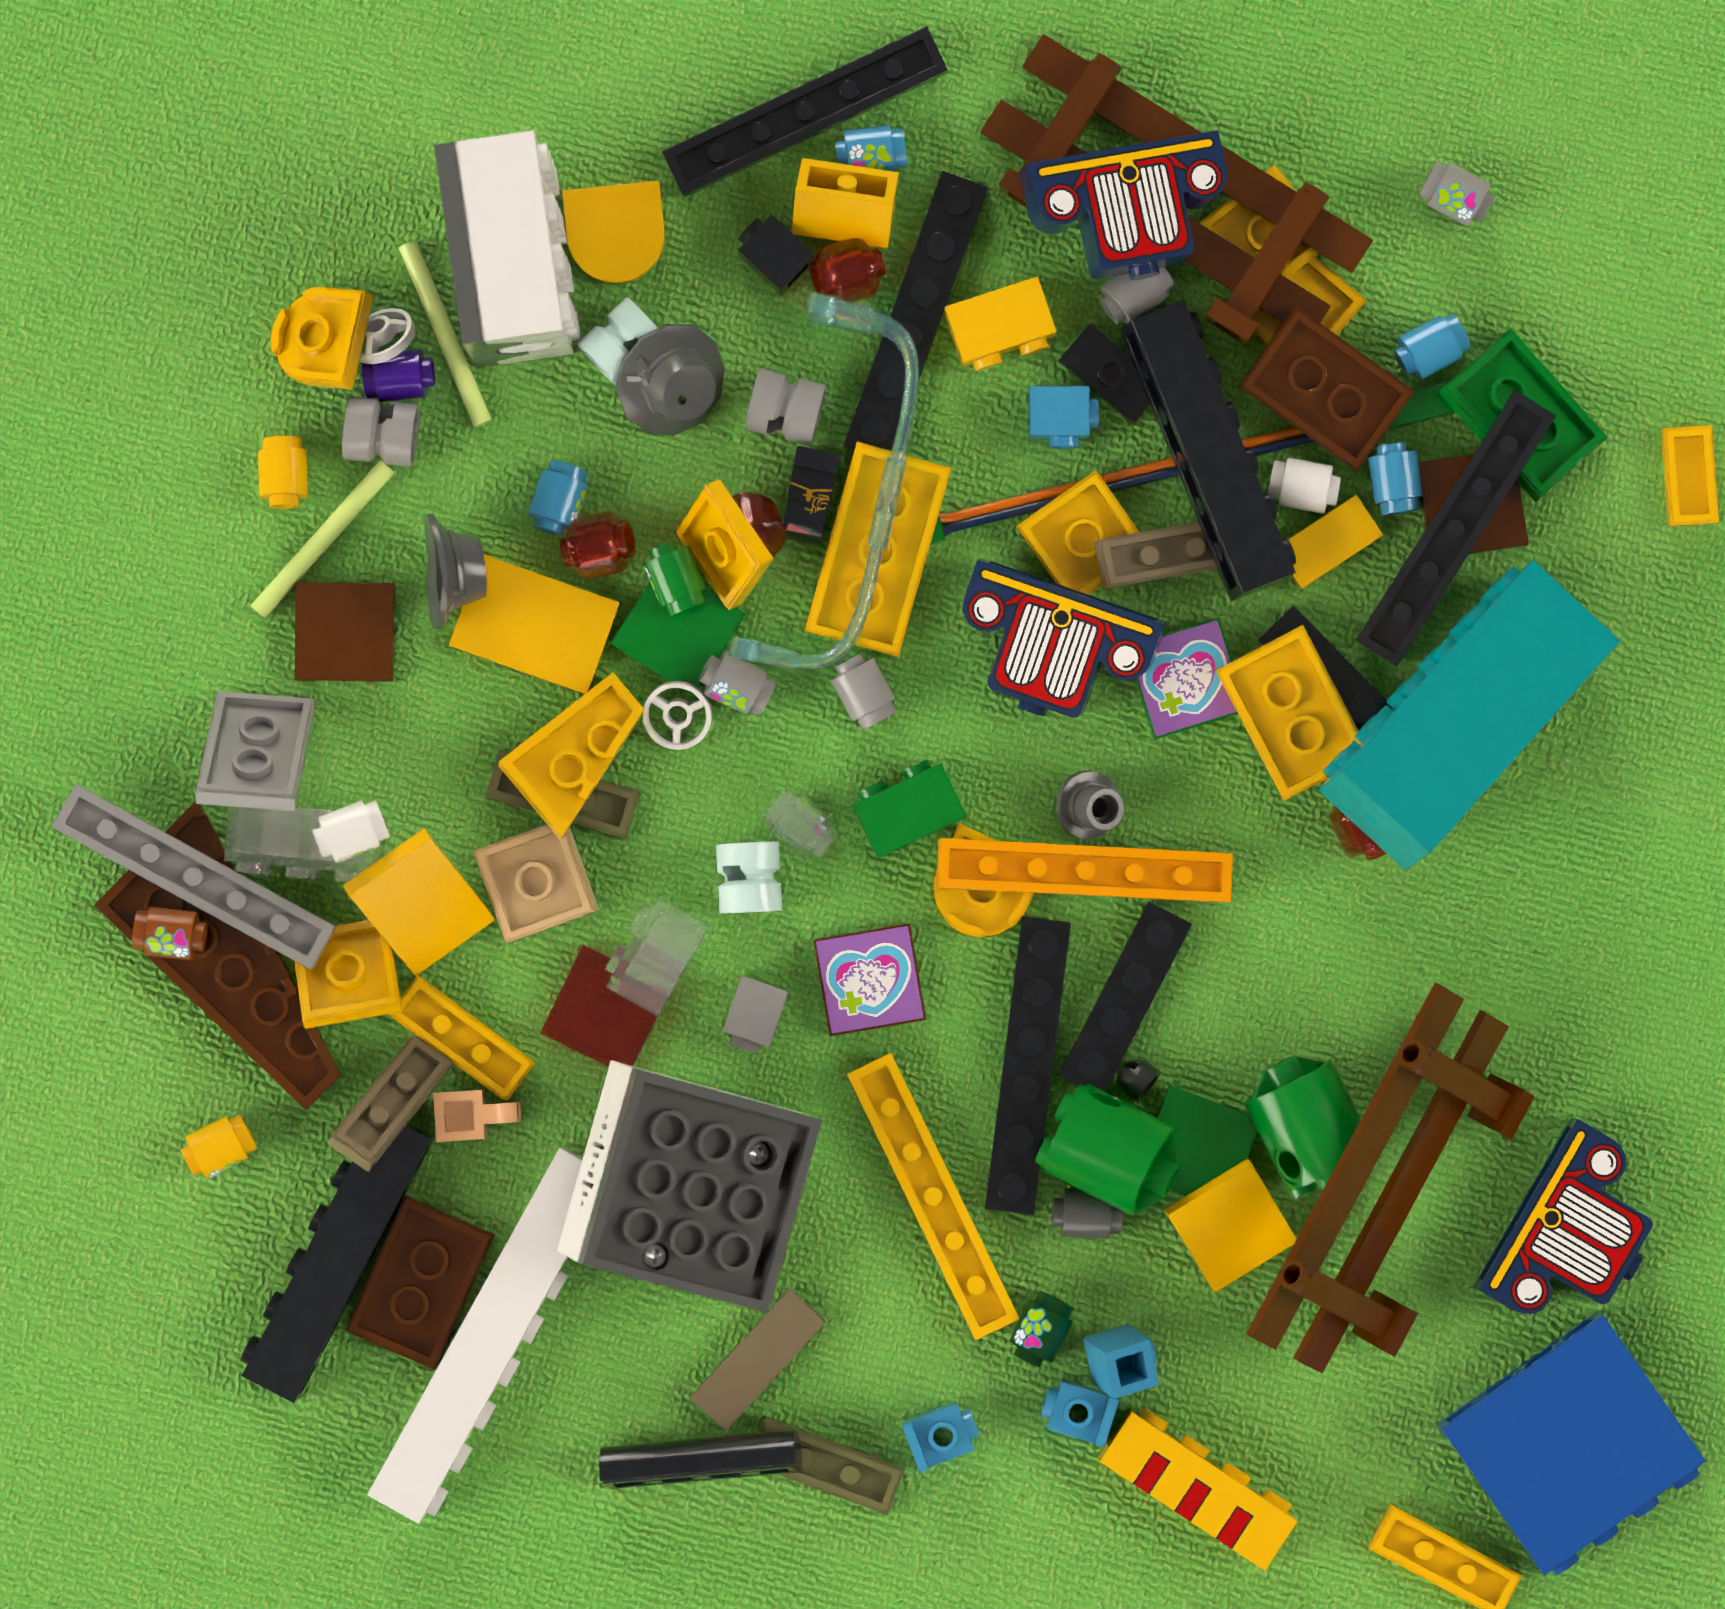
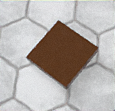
M1473 454L1418 462L1424 496L1421 497L1425 530ZM1516 480L1468 555L1529 545L1520 485Z
M295 582L294 680L394 682L395 584Z

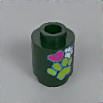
M1039 1290L1035 1300L1029 1299L1009 1342L1017 1346L1013 1355L1039 1368L1043 1360L1053 1363L1074 1322L1070 1319L1074 1307Z

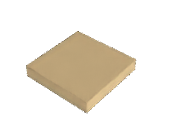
M546 824L473 851L505 943L519 940L599 911L570 827L561 840Z

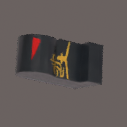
M797 446L788 491L782 537L821 544L841 454Z

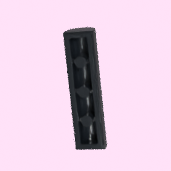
M797 1430L601 1447L599 1453L600 1482L610 1489L798 1473L800 1470H803L801 1444Z

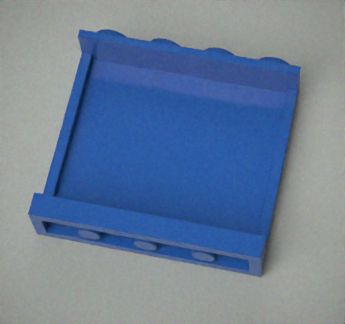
M1598 1312L1586 1318L1436 1424L1535 1562L1534 1565L1544 1575L1551 1570L1555 1575H1558L1569 1569L1579 1560L1576 1554L1578 1551L1591 1542L1597 1547L1610 1540L1619 1532L1617 1527L1619 1522L1631 1514L1635 1518H1639L1651 1511L1660 1502L1656 1496L1672 1485L1678 1490L1692 1482L1700 1474L1697 1467L1706 1462L1604 1315Z

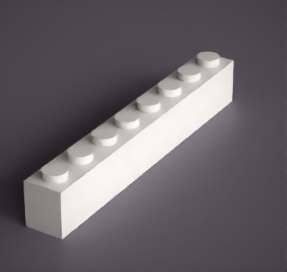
M563 1146L556 1153L367 1494L418 1524L423 1520L426 1513L433 1517L436 1516L449 1492L441 1487L450 1470L457 1474L460 1473L473 1449L466 1445L465 1442L474 1427L481 1431L485 1428L497 1406L489 1401L498 1383L507 1388L521 1363L513 1358L522 1340L528 1344L532 1343L545 1319L537 1315L546 1297L555 1301L569 1276L561 1271L568 1257L557 1252L583 1157Z

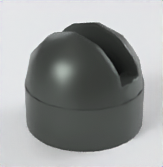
M1141 1059L1130 1060L1125 1064V1068L1120 1069L1118 1072L1119 1087L1128 1097L1138 1103L1155 1084L1161 1072L1150 1063Z

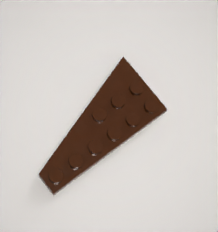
M195 801L172 824L166 833L236 871L202 804H196ZM130 870L94 905L131 942L137 910L148 911L150 907L197 911L199 922L207 923V936L203 952L195 951L192 961L154 956L147 957L305 1110H308L342 1075L318 1027L305 1029L302 1021L298 989L278 951Z

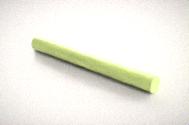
M417 241L406 243L399 247V251L474 428L487 424L492 419Z
M379 460L250 606L263 618H266L294 587L295 582L302 578L395 472Z

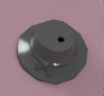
M665 324L642 336L622 360L615 389L624 414L629 420L647 433L675 436L701 424L721 398L725 367L716 342L693 324ZM680 396H685L683 400L678 401Z
M433 513L426 514L424 517L428 556L427 597L429 617L433 629L440 630L454 609H460L463 605L473 603L487 596V570L480 538L445 529Z

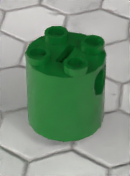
M1293 1055L1261 1071L1262 1076L1254 1096L1243 1102L1291 1200L1315 1190L1317 1185L1319 1189L1325 1188L1361 1121L1332 1060L1320 1062Z
M1080 1084L1073 1095L1067 1093L1064 1096L1054 1118L1061 1122L1054 1138L1048 1136L1037 1154L1035 1163L1043 1166L1045 1172L1131 1216L1164 1199L1171 1190L1181 1168L1176 1139L1177 1128L1091 1084H1086L1085 1086Z

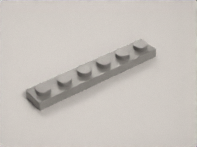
M78 784L74 785L52 825V828L311 970L314 969L337 927Z

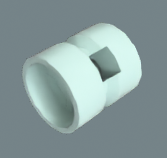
M628 297L607 315L609 324L606 327L596 325L577 343L584 354L615 386L622 360L642 336L658 329L646 314Z
M779 842L716 845L717 872L725 876V882L718 886L719 914L782 911L781 883L773 879V874L780 869Z

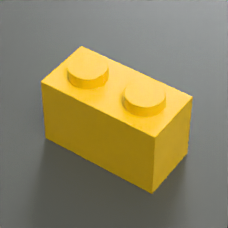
M802 158L795 190L791 233L813 238L888 248L894 219L899 172Z
M1038 276L944 308V315L961 366L964 368L973 365L975 372L1002 364L1001 355L1020 350L1022 357L1049 348L1047 340L1055 338L1056 329Z

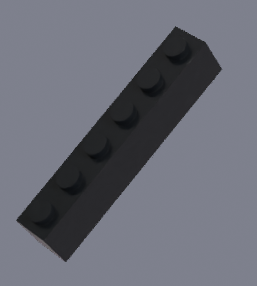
M1183 300L1130 320L1120 332L1230 601L1284 582L1296 573L1293 567L1296 564L1295 553L1289 540L1286 537L1282 538L1275 523L1277 509L1272 497L1268 492L1263 493L1256 476L1259 473L1257 459L1251 448L1244 447L1238 432L1240 428L1238 413L1230 401H1225L1219 384L1222 382V377L1218 364L1212 356L1207 357L1200 340L1203 338V329L1195 312L1188 311Z
M407 1123L369 1172L353 1161L351 1163L345 1159L343 1160L331 1183V1186L338 1190L330 1206L321 1203L308 1227L309 1230L315 1233L307 1250L298 1247L285 1273L292 1276L284 1294L278 1291L274 1293L263 1314V1317L270 1321L262 1337L253 1335L240 1358L241 1362L247 1364L241 1375L242 1377L292 1403L300 1399L435 1137Z

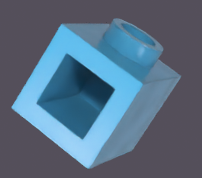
M1030 386L1029 440H1049V448L1074 449L1079 448V440H1088L1089 428H1098L1099 401L1098 398L1089 399V386Z
M1125 1324L1083 1337L1092 1383L1111 1398L1116 1399L1159 1385L1155 1367L1157 1356L1154 1345L1148 1336H1145L1131 1325Z

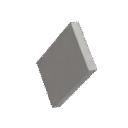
M217 691L195 790L196 804L295 812L315 714V699Z

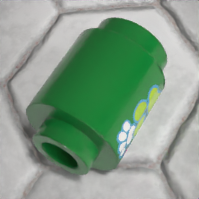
M673 540L648 551L652 560L643 563L660 607L665 605L669 616L706 602L702 590L706 589L688 545L678 548L676 540Z

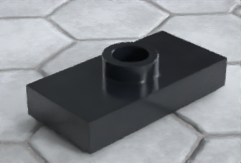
M1091 323L1058 360L1064 368L1083 384L1089 386L1090 390L1132 425L1150 405L1132 358Z

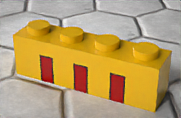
M1146 1407L1143 1408L1140 1414L1129 1408L1098 1455L1099 1462L1266 1571L1298 1522L1293 1515L1288 1513L1293 1505L1270 1489H1267L1265 1494L1261 1495L1247 1486L1251 1477L1231 1463L1226 1462L1223 1468H1220L1206 1459L1210 1450L1192 1437L1185 1434L1183 1439L1179 1441L1165 1432V1429L1169 1423Z

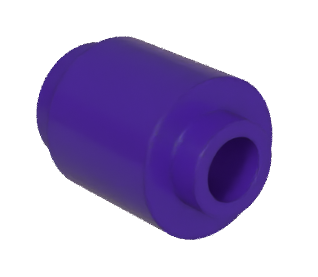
M422 349L404 350L396 357L382 363H362V381L365 395L367 398H378L379 402L427 397L428 387H435L436 374L432 357L425 358Z

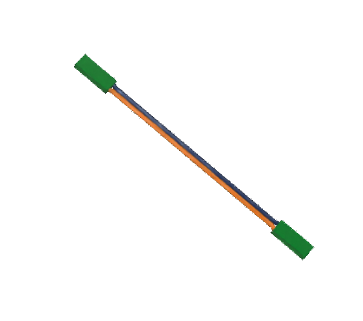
M1447 381L1414 389V394L1388 430L1453 414L1455 411L1438 393L1447 384ZM1295 427L1242 439L1244 447H1250L1255 456L1314 442ZM1172 457L1100 476L1111 492L1179 476ZM1079 481L947 514L939 513L930 545L945 541V536L952 532L1035 512ZM941 522L948 524L942 527Z

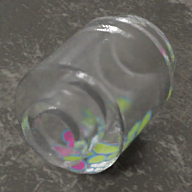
M788 789L776 799L763 817V820L771 826L769 831L804 860H807L812 854L820 859L837 839V836L831 832L836 822L802 794L799 793L795 796Z

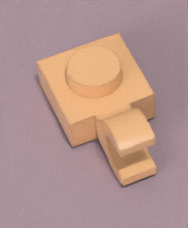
M484 1089L433 1093L436 1142L487 1139V1124L522 1121L521 1102L485 1104Z

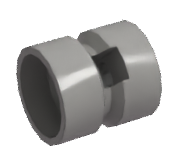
M760 368L747 412L745 430L772 436L779 430L782 431L785 440L811 446L824 401L826 384L802 378L792 384L789 383L786 374Z
M350 396L343 427V459L370 463L375 456H381L386 465L412 467L415 460L419 433V404L391 401L385 408L381 407L377 399Z

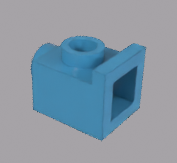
M1060 1379L1057 1389L1048 1388L1040 1415L1048 1418L1046 1427L1049 1430L1105 1447L1119 1399H1113L1105 1392ZM1083 1404L1086 1406L1088 1413L1083 1421L1076 1422L1070 1419L1069 1410L1073 1405Z
M957 1401L901 1422L919 1472L974 1451L971 1439L980 1436L970 1408L960 1411ZM939 1427H947L951 1430L953 1436L948 1444L940 1445L935 1442L933 1434Z

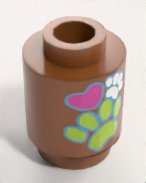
M150 907L148 911L137 910L133 926L132 947L135 950H144L145 956L192 961L195 951H204L207 923L199 922L197 911Z

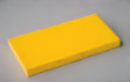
M857 441L804 631L899 657L951 467Z

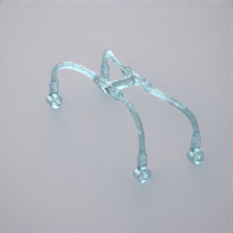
M810 293L806 313L810 314L809 322L853 332L857 331L867 335H871L874 332L889 338L900 349L906 366L905 391L891 456H887L883 481H881L873 516L874 520L872 521L868 545L870 546L860 595L851 622L841 640L832 649L820 655H799V651L733 636L728 656L783 667L789 670H795L796 667L823 668L841 660L854 646L864 627L873 599L883 550L888 548L906 467L904 457L915 413L919 375L916 349L907 330L893 318L873 311L874 308L871 306L868 307L867 305L848 302L827 295Z

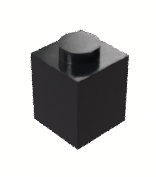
M772 214L764 223L759 218L755 219L738 238L743 244L738 249L739 257L781 296L815 262L814 253Z

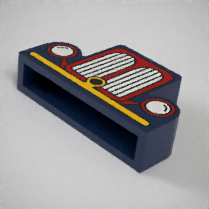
M1218 130L1028 163L1019 174L1028 216L1031 223L1039 231L1046 234H1059L1066 231L1075 220L1079 222L1089 273L1094 279L1129 273L1131 280H1141L1160 274L1159 268L1182 263L1194 251L1186 208L1199 209L1207 206L1224 189L1227 182V168Z
M985 558L977 560L963 602L965 619L972 627L986 632L998 630L1002 627L1005 629L988 679L989 688L1020 699L1018 708L1040 716H1046L1048 709L1071 718H1076L1084 713L1102 662L1105 664L1104 667L1110 675L1120 680L1129 681L1143 675L1150 669L1155 660L1167 625L1166 621Z
M1570 1118L1473 1287L1506 1307L1522 1314H1534L1548 1304L1552 1294L1551 1283L1549 1282L1550 1277L1556 1278L1595 1302L1607 1304L1621 1280L1624 1278L1629 1281L1639 1268L1643 1255L1638 1253L1653 1226V1222L1649 1217L1619 1201L1602 1189L1604 1185L1616 1182L1624 1173L1626 1155L1622 1147L1610 1137L1579 1119Z

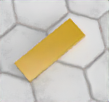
M419 975L416 976L401 997L402 1012L388 1014L505 1102H508L536 1064L534 1060Z
M1392 1504L1389 1505L1367 1546L1370 1550L1480 1609H1505L1522 1577L1515 1570Z

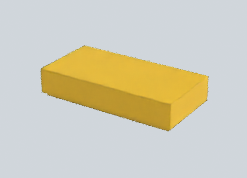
M1712 425L1663 428L1661 430L1668 527L1719 523Z
M1357 494L1288 539L1296 557V564L1293 565L1296 573L1292 575V578L1300 590L1383 536V533Z

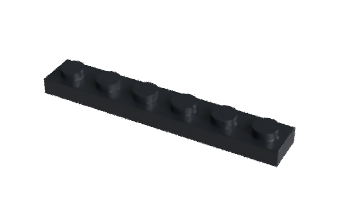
M926 26L662 151L683 198L939 78L947 74L948 69Z
M942 171L843 448L854 451L858 441L890 451L895 450L944 314V308L949 300L986 197L987 186Z
M1517 390L1513 391L1357 637V642L1398 666L1557 415Z
M1024 916L1021 919L985 1209L1034 1215L1040 1165L1035 1163L1044 1139L1071 928L1070 922Z

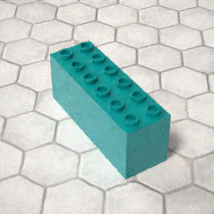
M1534 560L1520 571L1513 565L1502 577H1499L1480 597L1481 601L1470 612L1468 611L1449 631L1451 635L1439 646H1436L1418 665L1422 672L1417 670L1387 699L1386 703L1392 709L1385 705L1376 716L1373 715L1354 736L1360 744L1353 740L1322 771L1328 779L1318 790L1404 870H1407L1428 855L1620 642L1613 633Z

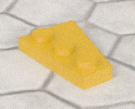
M612 672L502 758L498 766L561 840L643 715L644 708Z

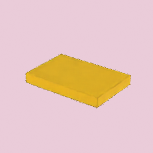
M484 555L487 570V596L473 603L463 605L448 646L576 692L587 693L595 677L620 602Z
M1303 625L1216 670L1284 801L1328 779L1322 772L1339 752L1344 751L1353 740L1360 744L1354 737L1358 729Z
M425 828L343 885L349 897L415 976L495 921L487 906Z

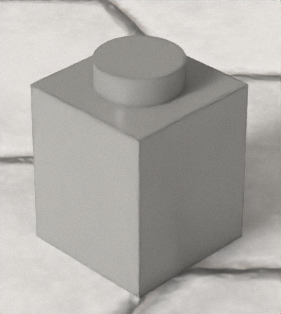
M741 976L722 1031L732 1035L729 1044L753 1053H757L760 1045L769 1048L789 991Z

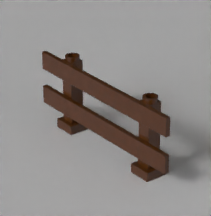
M1042 34L1022 68L1068 96L1048 128L1001 99L980 131V134L1025 161L1019 173L1009 168L999 183L1001 193L1025 208L1026 203L1019 174L1028 163L1086 153L1075 145L1095 114L1141 143L1202 133L1118 81L1117 76L1121 72L1122 67L1112 59L1097 53L1095 58L1088 62L1045 34ZM1222 146L1227 168V182L1221 193L1237 201L1240 205L1259 215L1275 227L1254 258L1188 216L1194 251L1184 262L1233 292L1226 303L1216 298L1206 314V321L1248 347L1258 331L1259 324L1253 321V318L1259 309L1283 322L1292 308L1297 306L1321 323L1331 305L1281 274L1301 243L1352 274L1372 244L1373 239L1325 210L1324 206L1329 196L1317 187L1304 182L1302 187L1296 192Z
M1436 982L1431 988L1246 1333L1251 1338L1276 1350L1302 1300L1305 1298L1315 1303L1320 1308L1293 1359L1322 1374L1350 1322L1355 1324L1351 1333L1394 1357L1418 1315L1417 1312L1375 1289L1369 1298L1365 1294L1466 1105L1471 1106L1467 1117L1512 1140L1535 1097L1524 1089L1491 1073L1487 1080L1482 1077L1509 1027L1482 1010L1478 1012L1454 1059L1437 1050L1464 999ZM1423 1078L1437 1086L1438 1089L1334 1280L1319 1272V1269Z

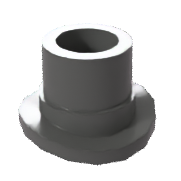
M1091 770L1078 771L1068 777L1060 788L1056 814L1060 825L1068 834L1081 839L1096 838L1106 833L1109 829L1114 828L1121 821L1124 814V803L1115 784L1105 775Z

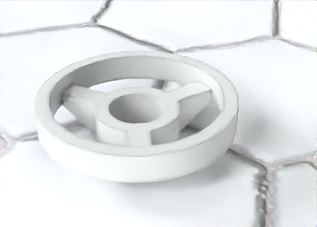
M397 308L384 309L371 314L365 334L367 339L365 354L361 353L359 362L378 364L388 361L403 352L415 335V324L406 311ZM406 330L400 340L393 346L376 353L379 346L390 342L396 333Z
M670 681L658 686L649 695L644 705L643 722L646 731L655 742L669 749L682 750L693 747L705 737L711 725L712 709L708 698L698 687L688 682ZM682 688L694 693L699 700L689 702L684 698H674L668 701L656 695L666 689ZM651 703L663 710L665 723L673 729L672 742L659 736L653 729L649 719ZM674 706H681L686 710L687 718L683 721H675L671 718L669 710ZM704 707L706 711L704 729L694 739L681 742L682 729L690 724L694 711Z

